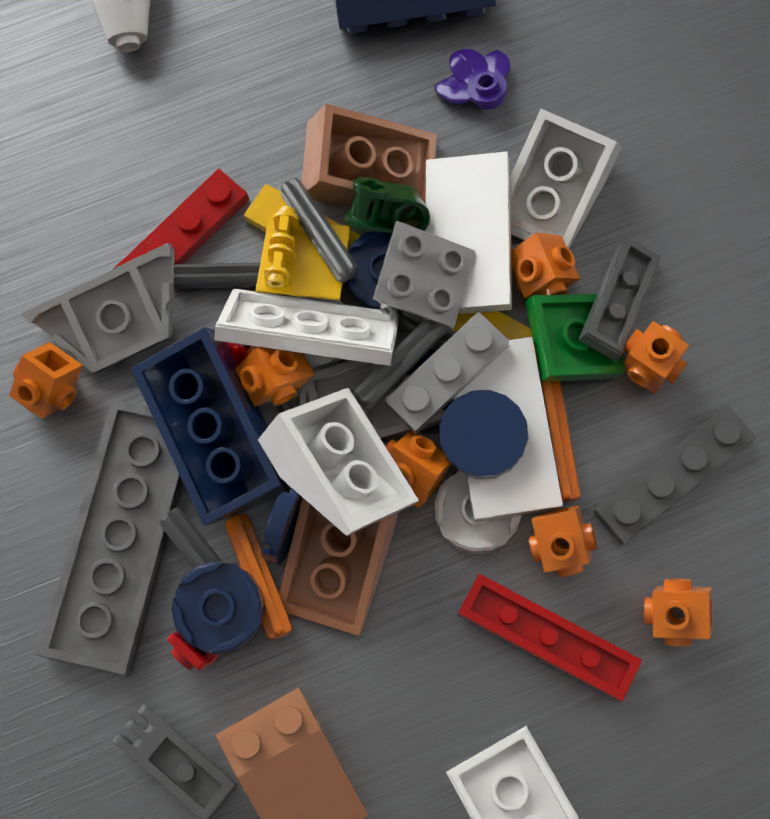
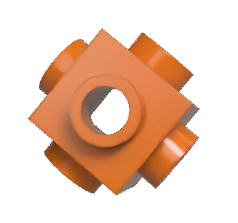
M536 232L511 250V267L515 274V283L524 298H530L532 295H566L568 292L566 288L580 280L575 268L574 255L566 246L562 235Z
M652 321L644 333L636 329L625 344L624 352L628 354L624 362L625 374L637 385L647 388L656 394L666 380L674 384L688 364L682 359V356L689 347V344L683 341L682 336L675 329L666 325L660 326Z
M48 342L21 356L20 362L13 371L14 382L9 396L31 413L44 419L58 410L63 411L72 404L77 394L75 386L83 365L51 342Z
M251 346L246 351L248 356L235 368L240 377L241 385L247 391L254 406L271 401L274 406L284 404L297 395V391L315 376L304 353Z
M410 430L398 442L392 439L386 445V449L419 500L414 506L420 509L436 492L451 464L448 463L443 451L437 448L433 441L425 436L415 435Z
M580 505L536 514L531 520L535 535L529 537L535 563L542 561L544 573L556 571L558 577L583 572V565L589 564L592 559L591 551L597 550L598 546L592 523L584 524ZM557 538L565 539L570 547L561 546Z
M664 579V586H656L652 591V598L645 597L644 602L645 625H653V638H665V645L691 646L693 645V639L710 640L713 633L712 587H692V580ZM678 607L682 609L685 616H676L671 608Z

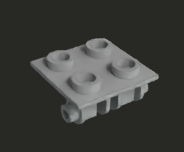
M396 221L373 300L381 304L380 311L387 315H396L397 310L400 309L453 329L475 250Z

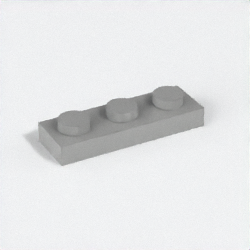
M478 311L385 399V405L416 435L509 346L510 341Z

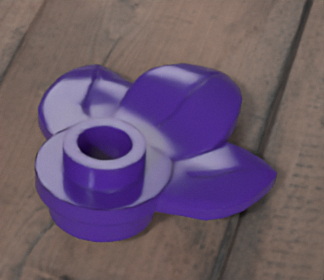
M461 49L452 53L449 63L453 75L434 86L436 93L450 103L462 104L472 101L477 107L485 110L494 109L501 105L508 91L505 78L511 70L509 58L500 50L492 51L485 57L472 49Z

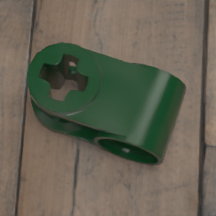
M359 177L354 180L353 189L356 192L352 208L345 215V222L349 226L365 232L378 231L393 233L396 221L423 231L428 227L430 223L429 210L414 187L382 182L369 177ZM415 206L410 213L400 215L403 209Z

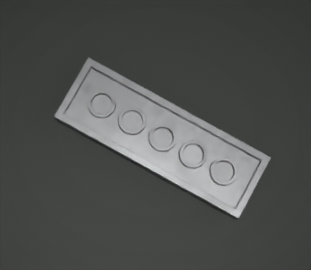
M115 400L111 402L41 640L38 656L129 676L167 537L159 521L165 514L174 509L182 478L148 407Z

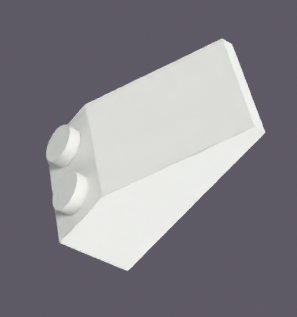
M540 109L510 176L511 235L522 240L528 239L536 232L562 235L566 246L570 248L602 190L622 145L606 136Z
M349 388L279 413L258 439L280 478L346 536L404 510L419 501Z

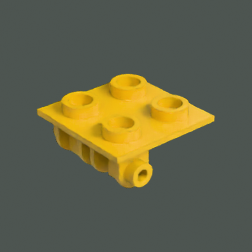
M289 206L281 207L279 212L274 214V218H268L256 292L340 300L343 283L336 280L301 227L296 210ZM330 224L348 250L351 226Z

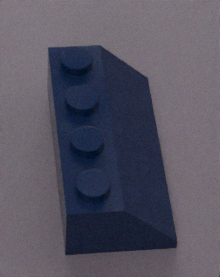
M334 0L339 29L347 28L349 33H359L369 30L370 24L385 22L386 27H400L409 24L408 19L424 17V21H440L447 18V13L462 11L464 16L481 15L486 12V7L496 6V1Z
M203 327L130 368L203 526H208L257 507L280 495L282 491L286 492L291 489L280 478L258 441L268 427L258 406H254L247 391L241 385L240 377L235 370L237 364L227 342L214 340L215 331L207 327Z

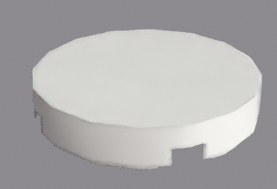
M460 471L450 476L440 486L434 504L435 522L443 538L456 549L470 554L491 553L505 546L516 533L522 516L516 515L474 522L467 477L465 473Z

